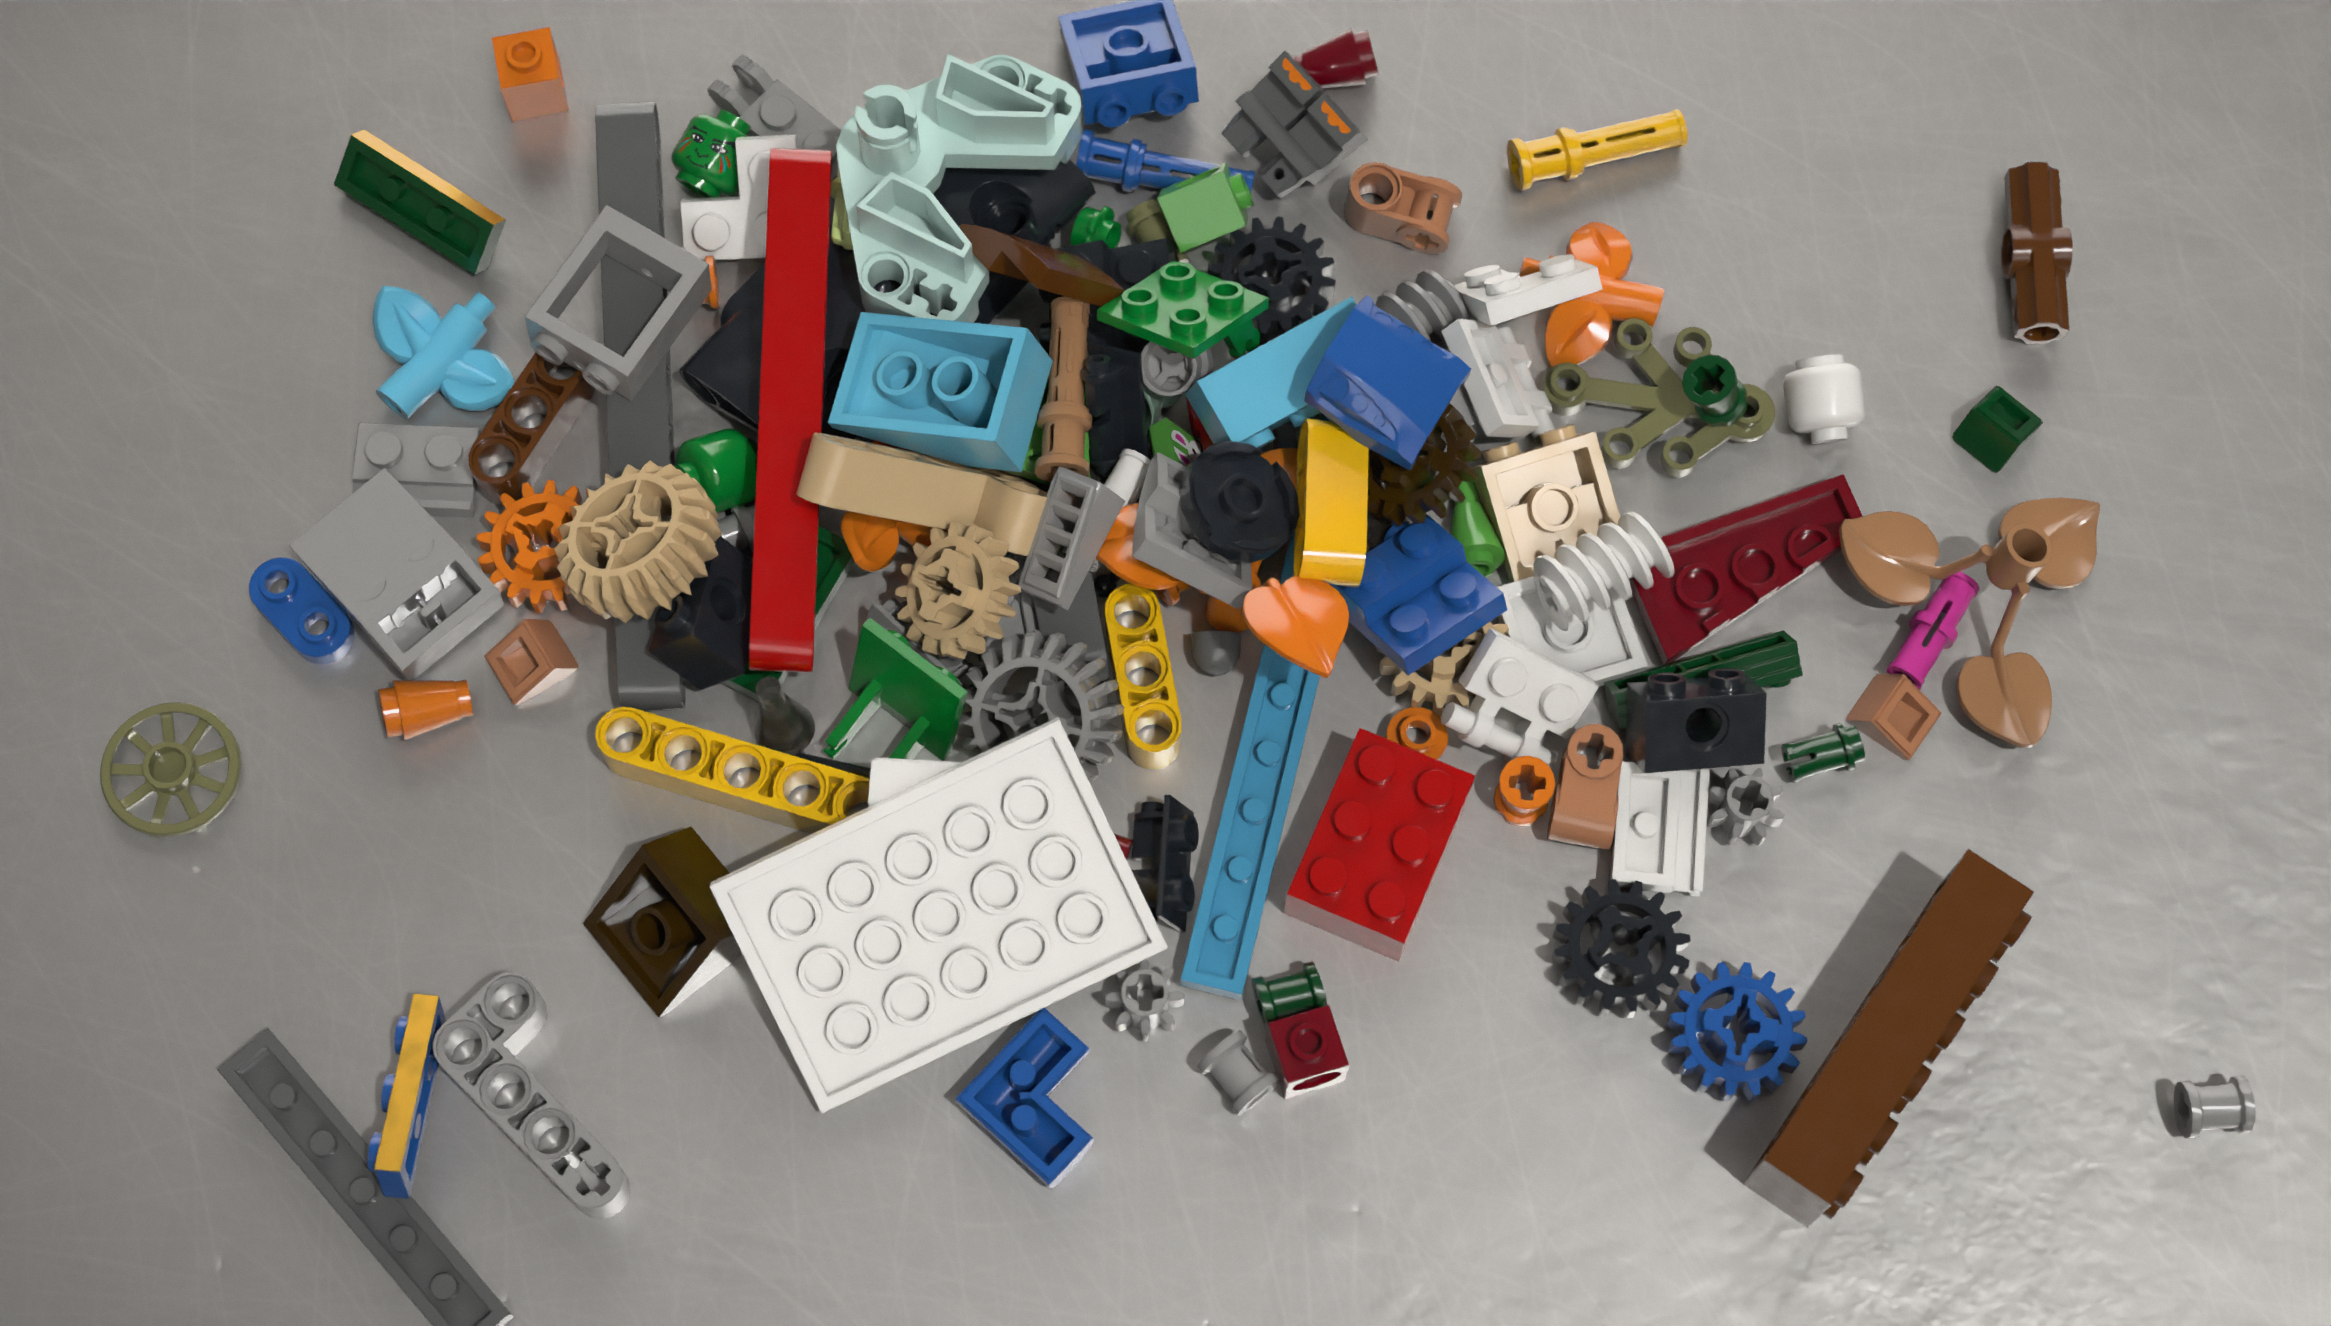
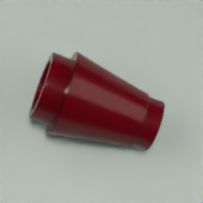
M1351 28L1301 52L1300 55L1293 56L1321 88L1367 85L1365 79L1379 75L1367 30L1353 34Z

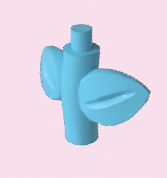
M383 286L378 292L374 304L373 326L375 338L382 351L404 365L376 390L379 398L390 409L405 419H409L419 407L439 390H441L450 403L459 409L483 411L501 404L514 385V378L498 355L489 350L474 348L487 332L483 322L496 308L495 305L486 296L477 292L465 306L455 303L442 319L435 307L422 296L403 288Z

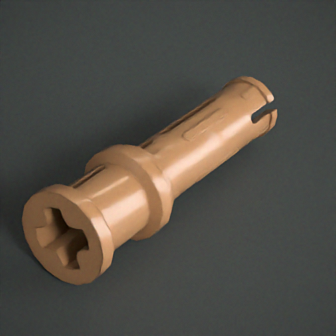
M1066 296L1058 297L1051 302L1049 356L1053 362L1048 376L1046 404L1041 407L1037 415V426L1043 432L1041 457L1035 461L1034 472L1039 479L1047 482H1052L1059 466L1089 477L1090 464L1084 459L1085 433L1092 428V415L1089 413V409L1084 406L1085 381L1081 379V369L1086 366L1087 326L1090 303H1084L1083 301Z

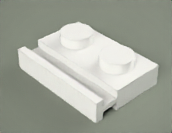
M1622 761L1617 792L1619 804L1612 840L1609 880L1616 879L1619 887L1624 889H1631L1635 881L1642 882L1643 891L1663 893L1678 891L1690 893L1691 896H1699L1701 894L1704 878L1710 770H1700V772L1681 770L1644 773L1634 762Z

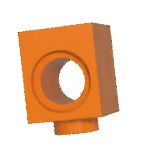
M550 27L492 37L500 89L512 122L569 111L561 63Z

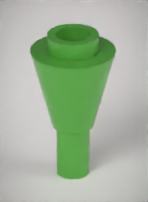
M1462 481L1459 489L1463 492L1466 499L1462 503L1455 501L1450 534L1463 545L1467 562L1484 577H1487L1503 564L1505 552L1483 505L1479 503L1475 481Z

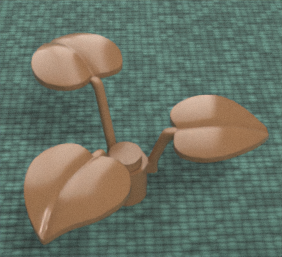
M2043 498L2022 502L2012 507L2003 516L1998 529L2000 541L1995 547L1983 545L1977 552L1945 566H1934L1939 558L1938 542L1928 526L1916 517L1901 512L1881 511L1856 519H1845L1839 529L1840 543L1845 561L1857 581L1873 596L1885 602L1903 606L1919 604L1929 595L1931 587L1930 578L1944 579L1981 562L1986 564V573L1993 585L2002 590H2011V598L1991 645L1990 652L1992 657L1975 656L1969 659L1960 669L1956 679V692L1961 708L1967 717L1978 727L2020 748L2033 747L2043 737L2049 724L2052 709L2051 686L2043 667L2033 656L2023 652L2004 656V644L2021 602L2030 591L2028 583L2032 579L2046 587L2069 589L2079 585L2089 576L2097 555L2096 529L2100 504L2094 501L2074 498Z

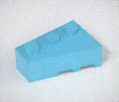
M1352 296L1198 380L1185 393L1214 445L1226 441L1251 444L1260 449L1275 439L1271 432L1272 430L1289 421L1292 422L1295 428L1302 426L1305 418L1314 419L1322 414L1318 409L1304 402L1306 389L1326 350L1353 308L1357 305Z

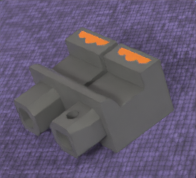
M1284 51L1269 66L1271 71L1251 91H1247L1235 101L1242 109L1231 119L1221 133L1244 158H1247L1267 138L1277 147L1280 152L1258 172V175L1281 198L1297 189L1306 180L1316 185L1368 140L1301 64L1287 51Z

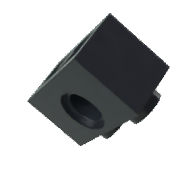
M722 536L715 541V547L719 555L714 559L704 562L708 577L695 578L689 584L692 595L682 592L672 599L671 610L662 606L659 608L655 617L656 627L649 648L651 654L700 691L744 675L749 658L753 561Z
M1732 668L1713 669L1708 672V677L1686 679L1680 674L1656 673L1648 677V682L1627 683L1626 754L1644 773L1764 764L1767 693L1749 678L1745 672ZM1706 707L1702 720L1695 726L1686 728L1688 717L1695 710Z

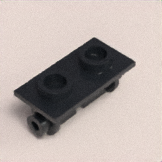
M1090 342L1087 344L1088 357L1086 358V366L1081 369V379L1085 381L1087 408L1094 421L1092 428L1089 430L1090 464L1095 466L1097 474L1110 475L1123 449L1137 451L1149 459L1141 353Z
M1164 795V804L1160 802H1143L1141 804V812L1134 815L1132 859L1135 861H1153L1152 869L1131 871L1157 925L1159 918L1178 932H1186L1187 912L1192 910L1195 900L1194 884L1190 877L1191 852L1197 848L1199 830L1194 812L1171 795Z

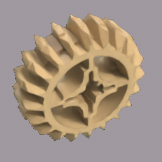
M651 460L641 470L628 464L622 476L618 478L605 474L603 486L596 491L586 489L587 500L582 505L569 507L573 520L558 527L563 541L554 548L560 562L557 569L561 573L562 580L570 588V593L581 605H586L589 610L601 615L605 620L614 616L624 623L632 619L635 613L649 620L655 607L659 605L671 610L672 599L681 592L692 595L689 584L695 578L708 577L704 562L714 559L719 555L715 547V541L722 535L716 520L719 515L715 510V504L708 497L695 478H691L687 473L676 469L671 463L661 467Z

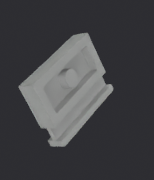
M358 423L352 480L354 482L352 493L385 468L431 516L474 518L475 509L473 504L474 495L477 493V482L469 467V453L481 432L479 428Z

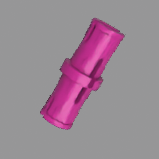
M1960 571L1942 579L1924 610L1916 611L1910 619L1909 627L1911 631L1894 661L1886 669L1888 674H1904L1919 690L1925 682L1924 679L1942 650L1953 646L1958 637L1956 627L1972 599L1980 591L1978 583L1973 578ZM1940 612H1943L1945 617L1928 645L1923 647V640Z

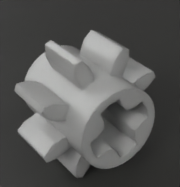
M1731 768L1724 777L1727 790L1721 787H1711L1709 791L1708 801L1719 807L1712 814L1707 824L1709 827L1721 826L1729 834L1728 845L1733 846L1738 838L1750 836L1752 841L1759 846L1766 838V829L1763 823L1771 827H1779L1784 819L1785 814L1778 809L1772 808L1773 803L1778 800L1783 792L1782 786L1770 788L1762 780L1763 771L1761 768H1757L1752 776L1742 777L1739 776L1734 768ZM1741 798L1752 802L1750 816L1739 812V800Z
M1145 959L1140 962V970L1130 975L1125 970L1115 974L1118 985L1122 987L1121 992L1108 993L1105 995L1107 1007L1121 1008L1122 1013L1116 1021V1030L1118 1032L1125 1030L1131 1025L1141 1030L1143 1042H1148L1150 1029L1156 1028L1160 1024L1171 1032L1175 1029V1021L1168 1012V1007L1183 1006L1185 994L1179 991L1169 992L1168 986L1174 978V970L1171 967L1159 974L1156 971L1149 970V962ZM1138 990H1151V997L1153 999L1152 1010H1139L1137 1001Z

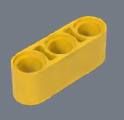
M1305 418L1300 431L1296 469V492L1298 494L1300 516L1294 533V576L1298 575L1301 578L1322 580L1328 584L1358 588L1364 572L1367 548L1369 448L1355 441L1344 429L1331 421Z
M1125 584L1117 587L1110 593L1105 603V636L1113 679L1119 682L1118 689H1116L1117 701L1125 707L1120 718L1129 757L1142 768L1159 770L1169 766L1179 754L1182 720L1160 604L1156 595L1150 589L1134 584ZM1126 611H1138L1143 613L1148 618V621L1143 626L1134 629L1122 626L1116 619ZM1147 667L1154 670L1158 674L1159 679L1148 686H1137L1127 679V675L1133 669ZM1159 725L1169 732L1170 737L1163 743L1150 745L1143 742L1137 734L1145 726Z

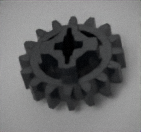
M1278 216L1273 223L1272 229H1264L1262 222L1257 217L1252 219L1251 233L1245 234L1240 229L1230 232L1229 242L1231 246L1223 243L1216 244L1214 249V260L1216 262L1209 263L1207 271L1209 275L1224 281L1237 282L1243 288L1269 298L1268 309L1252 319L1253 327L1257 328L1260 333L1259 344L1261 345L1267 343L1270 333L1278 332L1280 336L1313 318L1312 315L1317 316L1328 310L1329 302L1326 299L1333 298L1336 280L1330 278L1334 271L1333 257L1320 258L1324 249L1323 239L1320 237L1306 242L1304 240L1306 225L1300 223L1292 232L1284 230L1283 217ZM1251 254L1248 264L1237 266L1244 258ZM1237 267V273L1233 274L1235 268ZM1268 277H1272L1274 284H1271ZM1310 287L1306 296L1292 307L1291 302L1294 297L1305 295V289Z
M1610 879L1605 887L1604 896L1601 897L1594 888L1588 886L1581 895L1584 908L1579 904L1569 901L1562 914L1571 924L1558 923L1553 932V938L1566 944L1556 948L1551 956L1552 963L1568 965V969L1562 974L1559 981L1561 986H1571L1577 983L1582 988L1576 1001L1580 1006L1587 1003L1592 997L1600 1000V1016L1606 1017L1613 1004H1619L1625 1018H1633L1639 1001H1642L1644 1006L1651 1012L1656 1010L1661 1003L1657 990L1672 996L1680 984L1671 973L1684 974L1689 967L1690 960L1676 954V952L1687 948L1691 941L1689 934L1674 933V927L1682 918L1681 912L1673 911L1664 914L1660 907L1663 904L1665 894L1659 892L1650 900L1642 897V882L1635 881L1629 893H1621L1616 879ZM1620 911L1635 914L1642 919L1639 920L1621 915ZM1589 923L1591 926L1589 932L1595 942L1592 947L1588 948L1586 953L1581 955L1580 936L1584 926ZM1613 939L1619 946L1627 943L1632 945L1637 942L1629 957L1623 952L1615 954L1610 952L1605 955ZM1660 943L1661 963L1659 970L1653 975L1651 971L1653 965L1647 956L1648 952L1656 944ZM1603 977L1620 982L1623 987L1607 984L1599 978Z

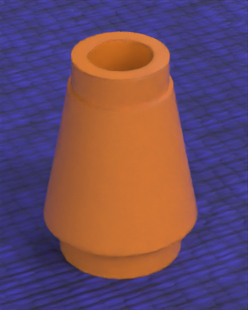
M392 680L393 687L378 689L387 738L402 735L403 740L406 741L461 720V718L473 716L467 680L455 682L454 680Z

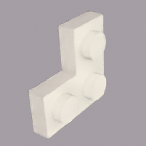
M796 134L736 138L739 196L682 199L680 205L684 250L703 261L706 256L712 255L715 260L766 257L770 149H797Z
M1561 255L1546 259L1539 263L1540 271L1523 277L1519 276L1516 272L1510 273L1500 270L1498 265L1483 266L1468 271L1464 274L1466 281L1454 285L1466 305L1470 317L1490 326L1603 290L1597 266L1575 260L1574 255Z

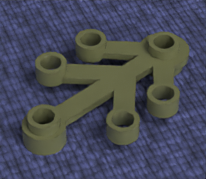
M1637 318L1627 319L1619 325L1614 345L1621 356L1631 359L1653 386L1588 377L1585 370L1575 364L1561 363L1553 366L1546 373L1541 391H1545L1552 406L1551 412L1560 416L1577 414L1586 403L1651 412L1630 428L1617 427L1611 429L1605 435L1601 446L1604 462L1618 469L1631 465L1639 451L1686 418L1701 419L1695 411V404L1684 393L1682 380L1651 344L1653 333L1650 326L1645 321ZM1685 328L1678 334L1674 344L1673 354L1675 359L1682 366L1688 367L1698 357L1712 355L1710 352L1712 347L1711 338L1701 328ZM1628 332L1637 333L1642 337L1643 343L1636 346L1630 345L1624 340L1623 335ZM1686 341L1697 342L1701 346L1702 352L1690 354L1685 351L1682 344ZM1561 378H1569L1577 383L1578 388L1573 391H1565L1558 386L1557 381ZM1743 384L1747 390V405L1755 410L1756 415L1749 418L1742 416L1741 419L1729 426L1712 427L1707 424L1690 438L1676 436L1669 439L1660 456L1663 470L1673 477H1684L1694 470L1698 460L1728 439L1736 442H1752L1762 438L1770 430L1775 418V407L1770 396L1763 389L1755 385ZM1716 389L1712 390L1716 394L1719 393ZM1614 441L1625 442L1629 446L1630 452L1626 455H1618L1611 450L1609 444ZM1673 450H1683L1688 454L1690 461L1685 464H1678L1671 459L1669 453Z

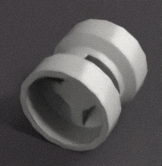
M1149 342L1141 353L1143 382L1148 389L1158 395L1171 397L1186 393L1198 380L1212 373L1214 360L1211 349H1207L1193 359ZM1185 358H1187V362H1188V367H1187V369H1186V361H1185Z

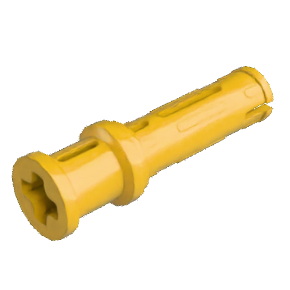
M1675 109L1669 113L1622 122L1581 133H1576L1574 129H1568L1567 127L1555 130L1554 136L1528 142H1523L1520 138L1508 140V166L1516 188L1519 191L1531 188L1532 182L1557 176H1563L1566 180L1578 178V175L1583 173L1584 167L1630 158L1675 146H1685L1688 138L1687 127L1681 111Z

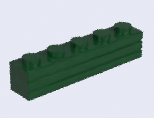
M1782 630L1760 638L1603 682L1610 717L1621 729H1626L1627 683L1648 682V677L1656 673H1675L1690 679L1708 677V672L1713 669L1732 668L1745 672L1761 688L1766 686L1773 688L1784 687L1791 683V679L1803 675L1797 641Z

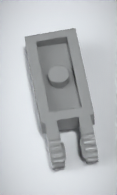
M740 55L732 63L733 71L736 72L738 78L760 95L750 107L739 93L719 79L715 80L707 88L709 96L716 105L736 115L751 126L748 133L749 137L796 134L797 149L831 150V182L837 178L838 159L836 144L841 129L778 79L774 82L768 73L757 63L755 64L752 59Z

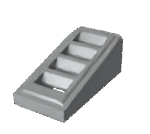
M1059 466L1048 489L1047 500L1018 585L1021 586L1022 591L1068 611L1125 500L1102 483ZM1075 523L1073 534H1071L1069 530L1072 524ZM1061 546L1068 548L1065 559L1057 556ZM1049 568L1060 572L1057 583L1044 578Z

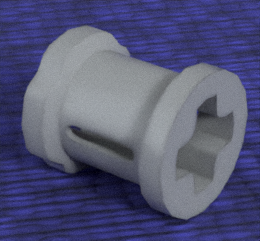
M1241 1030L1234 1032L1221 1041L1197 1065L1203 1074L1211 1073L1233 1099L1232 1109L1238 1116L1248 1111L1267 1096L1281 1080L1275 1072L1268 1073L1244 1045L1247 1037Z
M2244 1076L2230 1077L2227 1084L2195 1086L2191 1081H2180L2175 1086V1118L2178 1128L2185 1139L2198 1137L2202 1130L2234 1128L2238 1133L2252 1132L2256 1119L2255 1101L2249 1082Z

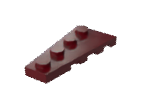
M1844 474L1661 537L1672 558L1675 569L1674 575L1671 578H1665L1653 566L1650 568L1654 581L1653 587L1649 589L1643 588L1634 577L1630 578L1629 581L1633 597L1663 665L1672 663L1842 550L1839 536L1842 522L1845 519L1863 517Z

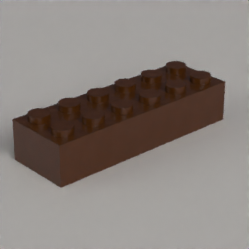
M1970 849L1964 853L1933 893L1743 1185L1807 1228L1822 1214L1831 1220L1840 1207H1845L1864 1178L1863 1174L1855 1170L1856 1166L1860 1164L1866 1167L1874 1154L1878 1155L1899 1124L1889 1115L1893 1112L1898 1116L1907 1103H1911L1930 1077L1933 1070L1923 1065L1924 1061L1932 1064L1940 1052L1948 1048L1963 1026L1966 1018L1958 1014L1957 1010L1964 1014L1975 998H1980L1999 969L1990 960L1997 963L2008 947L2012 948L2030 922L2032 916L2023 911V908L2033 895V890Z

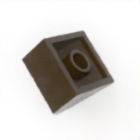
M692 827L643 844L583 922L584 926L658 1017L671 1012L742 954L710 889V882L730 872Z

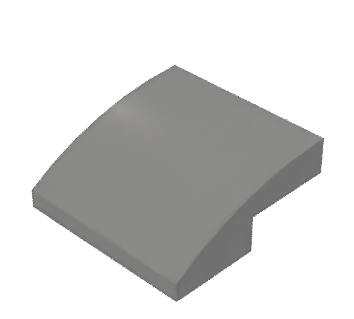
M1157 452L1150 462L1139 500L1134 527L1132 556L1240 610L1245 596L1253 590L1251 563L1226 559L1208 549L1191 531L1181 510L1179 490L1187 467Z

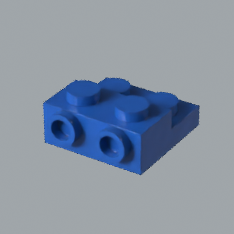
M1133 0L1058 16L1060 35L1072 70L1073 86L1080 95L1081 113L1085 125L1100 122L1106 127H1118L1126 123L1132 115L1158 111L1162 115L1171 116L1182 112L1188 104L1199 102L1196 65L1173 0Z
M1427 514L1424 523L1414 524L1404 521L1400 527L1393 525L1387 531L1384 542L1366 553L1364 572L1358 588L1330 584L1345 599L1349 611V622L1408 676L1507 611L1504 593L1467 562L1463 545Z

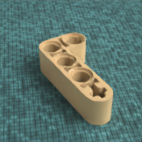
M822 433L813 434L797 490V495L805 500L850 512L949 530L951 522H959L967 526L973 524L994 532V538L1007 542L1009 544L1008 552L1024 556L1029 554L1047 500L1046 491L1020 477L1001 470L964 466L922 453Z

